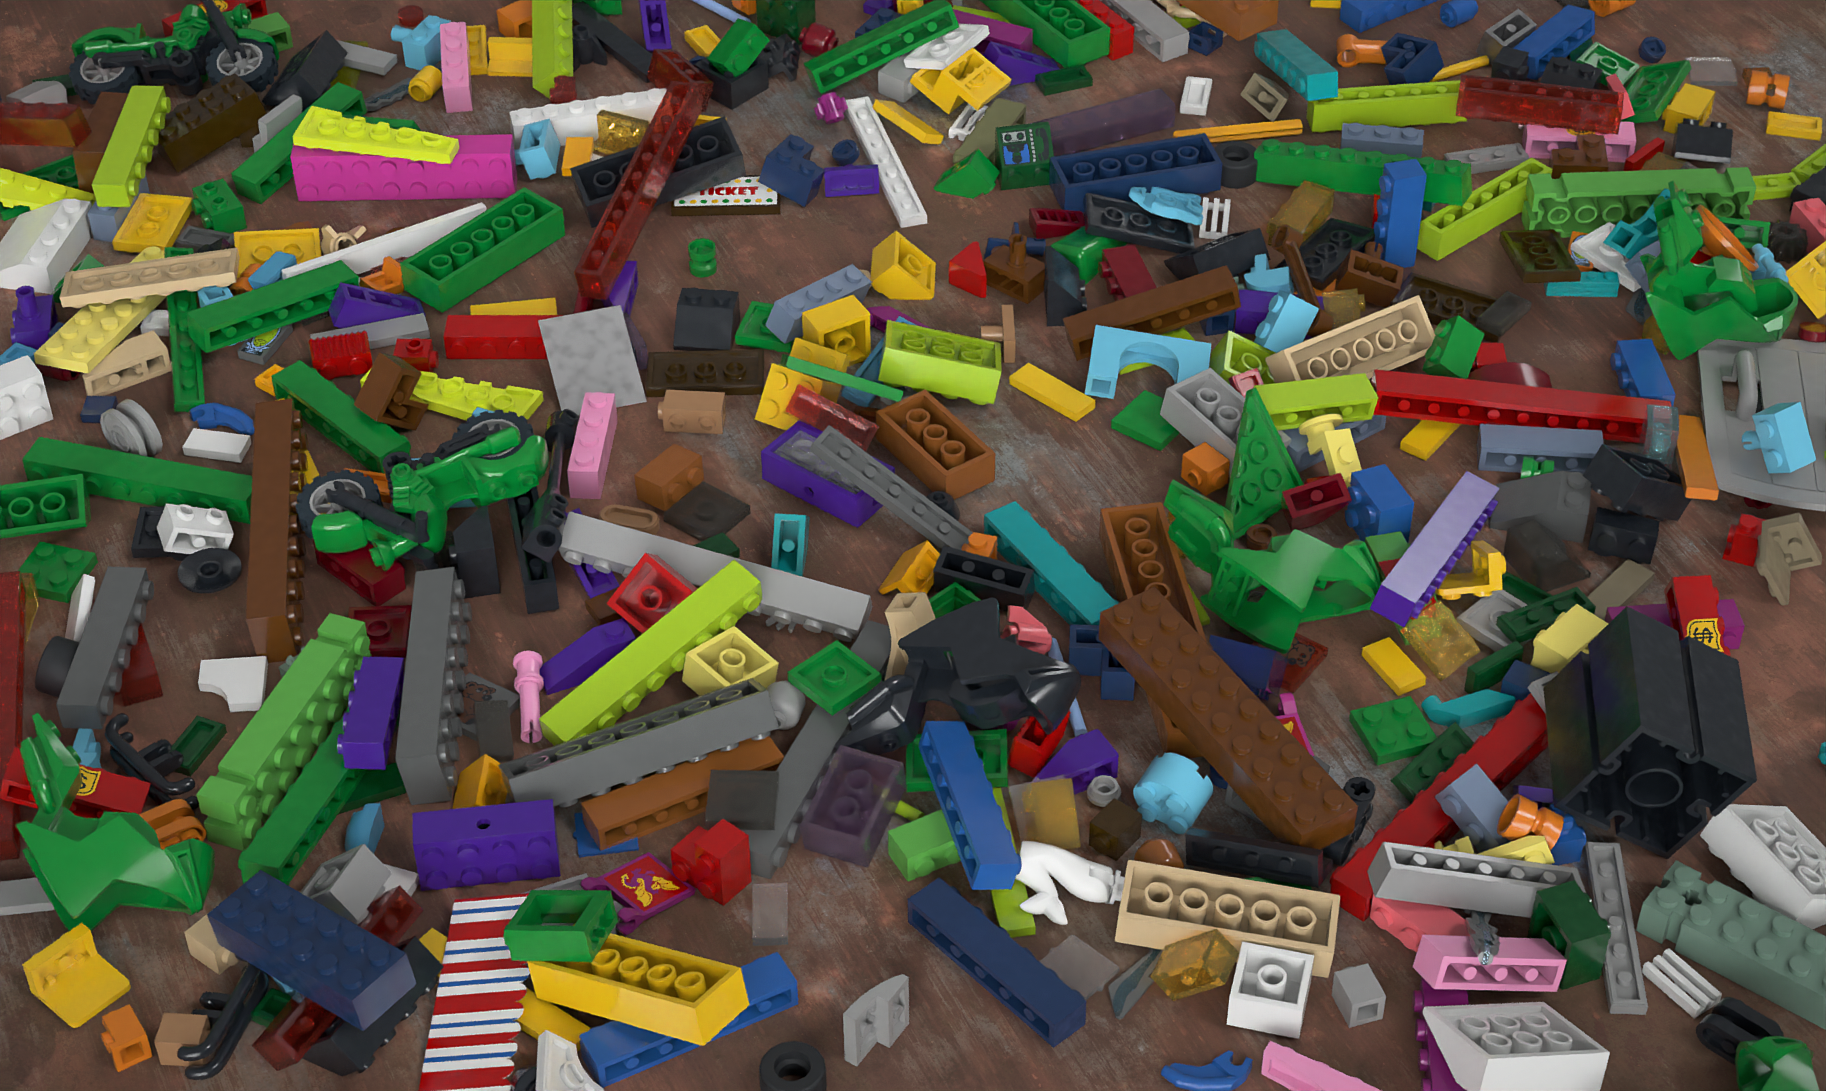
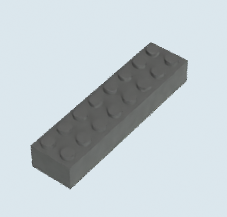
M454 567L417 571L415 575L395 756L411 805L451 801L452 787L457 786L458 783L457 770L454 765L455 762L460 760L457 737L462 736V725L460 718L457 716L464 712V701L460 690L466 689V677L463 667L468 666V654L465 644L470 643V631L467 622L472 621V609L470 603H465L464 582L462 579H457Z
M750 678L498 766L510 803L553 799L554 806L568 807L576 804L579 801L578 798L588 794L592 796L603 795L611 791V786L620 783L625 785L637 783L643 780V775L654 771L657 774L666 773L673 770L677 763L686 760L688 762L703 760L708 756L707 753L714 750L728 751L738 747L740 741L749 738L752 740L766 738L771 735L770 731L778 729L779 726L768 690L755 679Z

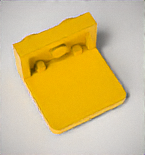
M1484 540L1471 541L1472 572L1447 575L1441 587L1436 589L1435 593L1442 596V599L1454 600L1461 598V594L1473 593L1474 596L1484 597L1492 595V591L1503 590L1502 574L1506 572L1504 555H1501L1500 551Z
M83 923L63 934L58 940L22 964L31 993L72 1028L80 1027L131 989L129 980L97 953L91 930Z

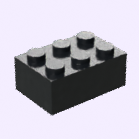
M1602 444L1583 473V476L1592 483L1591 489L1600 495L1608 496L1612 500L1610 504L1623 513H1627L1629 510L1641 517L1651 515L1659 521L1664 519L1678 521L1692 498L1685 497L1681 477L1658 458Z

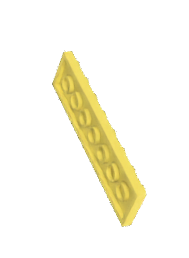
M155 246L147 247L130 263L164 258V251ZM154 294L147 295L138 300L126 298L116 300L110 304L99 302L82 307L34 353L35 364L89 374L167 296Z

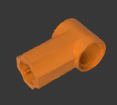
M1351 34L1342 35L1336 42L1337 61L1346 68L1353 67L1358 63L1386 64L1381 47L1388 41L1358 40L1356 36Z

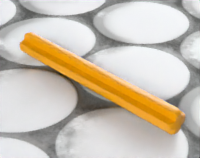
M1300 119L1177 130L1173 132V138L1205 133L1211 143L1300 135L1302 134L1303 126Z

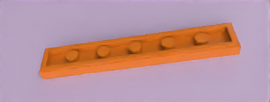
M1674 414L1676 423L1671 438L1685 497L1715 501L1718 498L1719 489L1701 418Z

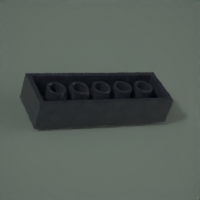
M725 116L570 168L575 190L592 228L602 225L603 221H614L746 176L742 152Z

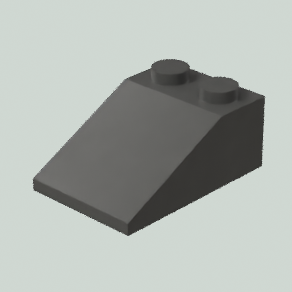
M1563 470L1498 483L1496 487L1500 489L1495 500L1499 501L1491 516L1489 528L1583 543L1591 497L1590 486L1592 483L1580 472Z

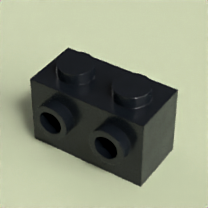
M1503 46L1493 61L1487 106L1512 112L1515 104L1522 103L1525 96L1524 81L1529 71L1527 66L1529 52Z
M1597 507L1590 533L1588 550L1604 557L1612 555L1626 560L1630 559L1637 564H1651L1658 539L1660 521Z

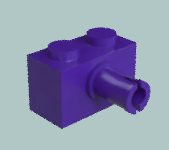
M21 286L15 293L18 301L17 310L12 311L14 327L10 329L12 344L17 342L38 350L49 340L48 333L58 323V313L53 295L35 296L33 287Z

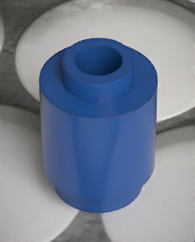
M1476 0L1449 1L1441 6L1440 19L1446 26L1453 28L1473 19L1478 12V4Z

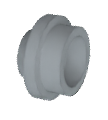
M1107 775L1097 776L1088 786L1087 797L1093 804L1105 807L1114 798L1120 800L1121 788L1113 777Z

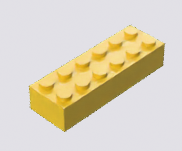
M610 933L592 962H527L538 999L702 1046L712 1040L716 1034L749 1006L740 967Z

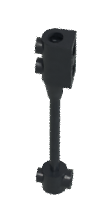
M569 409L555 411L547 419L545 434L542 436L546 440L548 451L551 452L547 489L536 501L525 518L521 549L548 563L562 544L564 523L567 520L565 514L569 503L560 494L559 487L564 450L569 449L573 445L576 426L579 420L578 415Z

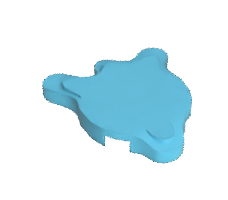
M1132 187L1130 189L1129 197L1151 213L1195 225H1201L1203 222V206L1200 205L1201 197L1196 194L1178 193L1160 187H1152L1150 193H1146L1147 189L1145 187Z

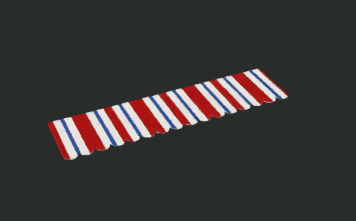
M529 893L454 900L442 963L444 967L440 974L418 1091H510L511 1083L503 1078L508 1077L514 1070V1063L507 1058L512 1057L518 1048L516 1042L510 1039L515 1038L520 1033L521 1027L518 1022L513 1020L518 1019L524 1011L523 1005L516 1001L523 999L527 993L526 986L521 982L529 977L530 971L526 965H522L528 961H512L509 947L504 942V929Z

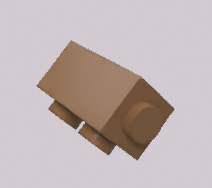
M666 390L664 402L659 401L658 419H663L664 431L723 434L726 420L725 392Z

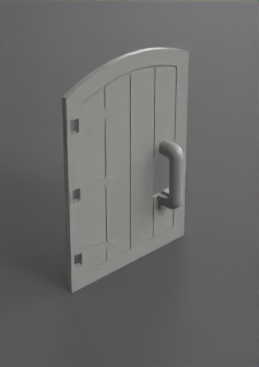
M1781 338L1778 342L1756 343L1717 339L1697 351L1704 434L1718 489L1762 502L1826 511V459H1824V451H1826V342L1815 343ZM1738 378L1739 396L1736 411L1725 410L1722 381L1736 382ZM1757 384L1760 386L1762 410L1777 403L1801 402L1816 461L1791 473H1768L1762 449L1746 450L1743 447L1744 444L1752 443L1742 442L1744 432L1749 430L1756 431L1752 415L1756 414L1758 402Z

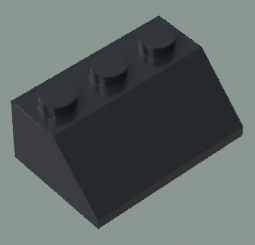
M1257 228L1230 233L1166 259L1164 263L1179 280L1227 265L1233 277L1238 276L1240 278L1238 273L1245 271L1246 274L1251 273L1250 268L1255 267V255L1266 254L1268 261L1271 259L1261 229Z

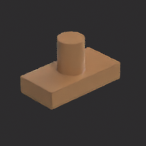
M1001 305V325L981 326V339L1002 343L1003 363H1015L1016 340L1013 305Z

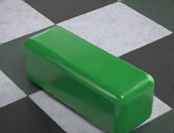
M1085 226L1050 246L1079 269L1080 280H1085L1086 285L1099 273L1098 262L1102 261V250L1122 247L1128 242L1086 234Z

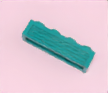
M1581 272L1580 282L1544 283L1546 296L1617 297L1619 278L1617 272Z

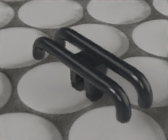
M120 713L108 722L105 727V737L111 745L110 756L113 761L129 777H136L141 781L151 783L148 795L159 806L173 800L168 795H182L195 787L196 782L191 777L184 778L178 782H170L164 778L180 767L184 761V757L179 751L172 750V745L168 740H158L156 743L154 742L137 752L130 745L134 740L133 734L130 732L118 733L122 727L128 724L129 717L125 713ZM193 795L184 799L192 810L199 806L197 796Z
M234 954L238 960L247 962L246 960ZM247 962V966L242 969V976L231 995L218 992L211 993L210 991L203 992L199 1003L204 1009L196 1008L191 1014L207 1015L211 1031L201 1044L181 1046L177 1050V1057L183 1061H198L211 1055L219 1045L220 1047L213 1059L207 1064L189 1065L185 1069V1076L188 1079L205 1080L220 1073L226 1066L252 1019L251 1012L267 993L269 979L264 971Z

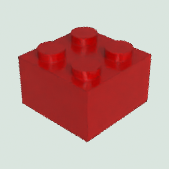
M645 553L606 604L643 634L698 588L658 555Z

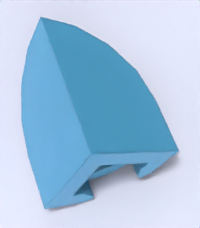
M380 803L365 804L363 810L352 814L345 835L344 848L346 852L364 843L374 854L385 827Z

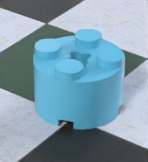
M1164 753L1159 758L1157 755L1134 787V798L1139 806L1137 811L1142 813V819L1145 821L1154 822L1156 819L1167 824L1173 832L1184 834L1193 825L1213 794V784L1210 778L1206 775L1203 779L1196 772L1199 766L1182 755Z

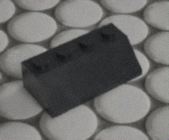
M325 30L289 60L262 102L265 105L277 107L294 94L302 98L303 110L309 104H313L331 87L330 83L338 76L337 72L345 65L343 60L348 52Z
M416 936L393 945L407 954L417 984L364 1031L329 1011L295 1053L300 1058L340 1076L356 1071L358 1073L364 1072L374 1062L375 1056L373 1054L379 1046L383 1047L395 1036L397 1031L394 1028L400 1020L404 1021L416 1010L417 1005L415 1002L417 999L434 988L438 982L435 977L444 966Z

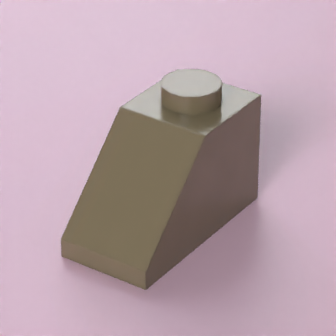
M1257 73L1253 74L1240 94L1272 122H1274L1289 98V93L1275 81Z

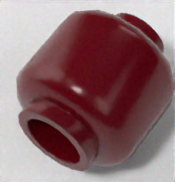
M814 22L808 28L804 27L802 29L799 42H802V51L805 54L817 57L836 48L839 38L836 37L834 29Z

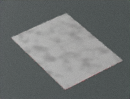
M621 305L538 320L562 411L569 409L580 415L585 392L615 393L616 408L647 402Z

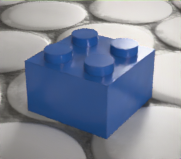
M1386 464L1352 472L1350 486L1348 487L1352 502L1348 504L1344 514L1347 525L1353 528L1359 539L1364 542L1365 537L1401 531L1406 542L1409 543L1414 501Z

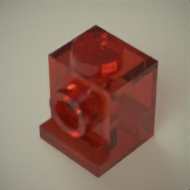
M561 75L554 77V88H550L551 104H563L578 100L575 76Z

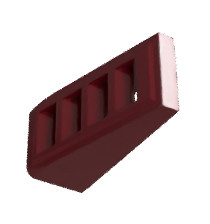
M1029 208V226L1034 237L1038 239L1066 236L1085 226V218L1082 211Z

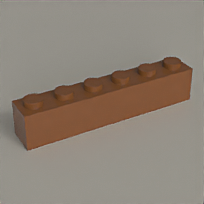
M770 736L760 740L749 738L740 741L738 747L728 751L717 749L708 753V756L703 760L697 762L686 761L677 765L669 772L655 773L637 783L625 785L581 803L584 825L600 851L636 837H643L767 787L784 759L783 754Z

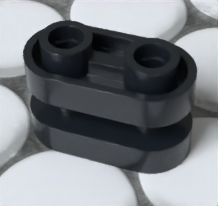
M1732 997L1721 999L1712 1009V1014L1705 1016L1696 1027V1034L1700 1042L1706 1048L1734 1065L1736 1050L1740 1041L1761 1040L1771 1036L1784 1037L1777 1022L1747 1006L1741 1000Z

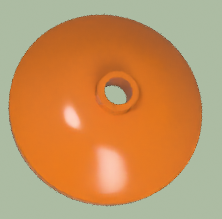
M1701 204L1695 208V210L1699 211L1704 222L1701 232L1705 246L1701 250L1711 257L1722 254L1725 258L1738 259L1750 272H1754L1759 268V265L1745 246L1711 211Z

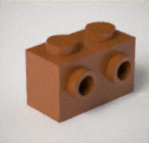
M672 444L634 474L637 499L666 511L705 480L702 456Z

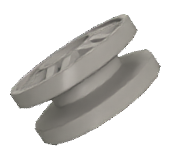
M126 399L119 403L116 409H109L101 415L100 424L102 432L113 450L147 457H154L162 451L163 443L156 424L143 407L135 401Z

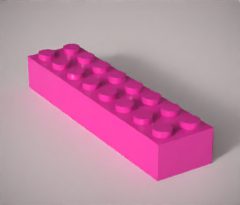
M513 134L442 135L458 139L459 150L451 164H438L422 160L413 161L397 157L387 158L380 155L358 154L330 149L307 148L293 144L291 163L298 201L507 198L516 192L518 180Z

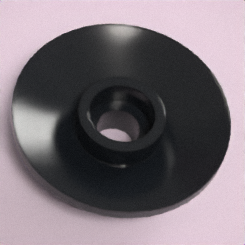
M223 548L202 549L192 553L181 562L178 568V578L181 585L189 591L195 593H214L224 590L235 583L241 575L242 565L239 557L230 550Z

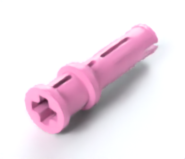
M534 651L520 652L513 659L514 668L517 670L514 687L520 694L521 739L526 743H529L530 732H532L533 743L542 739L539 721V692L544 686V681L539 669L542 667L543 661L542 656Z

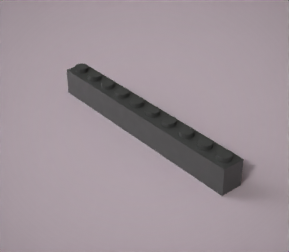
M868 620L850 650L880 672L881 681L884 682L891 652L890 628L887 625ZM863 696L833 716L818 704L815 706L741 828L743 832L749 835L751 874L771 880L777 868L784 866L791 844L798 842L806 819L810 820L812 818L817 800L820 796H825L830 778L833 773L837 774L842 766L843 760L837 752L835 744L852 731L846 713Z

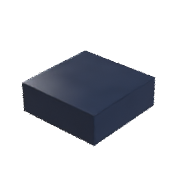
M87 396L80 414L82 423H100L101 415L109 409H116L118 405L117 397Z

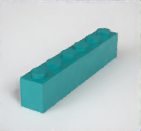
M1283 29L1257 33V42L1254 43L1256 57L1307 101L1338 97V71L1291 32Z
M1016 501L984 514V534L997 536V551L1008 563L1034 570L1035 590L1069 625H1099L1100 612L1120 603L1114 600L1104 590L1101 583L1095 581L1086 572L1085 568L1080 563H1077L1068 554L1067 550L1062 545H1059L1050 536L1049 532L1042 528L1032 518L1031 514L1024 510Z

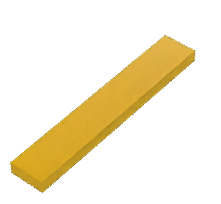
M431 928L419 941L442 964L447 937ZM527 988L524 998L516 1001L523 1005V1014L513 1021L518 1022L521 1030L538 1040L539 1035L548 1030L576 1044L578 1052L581 1049L579 1035L591 1028L554 1004L538 999L536 993Z

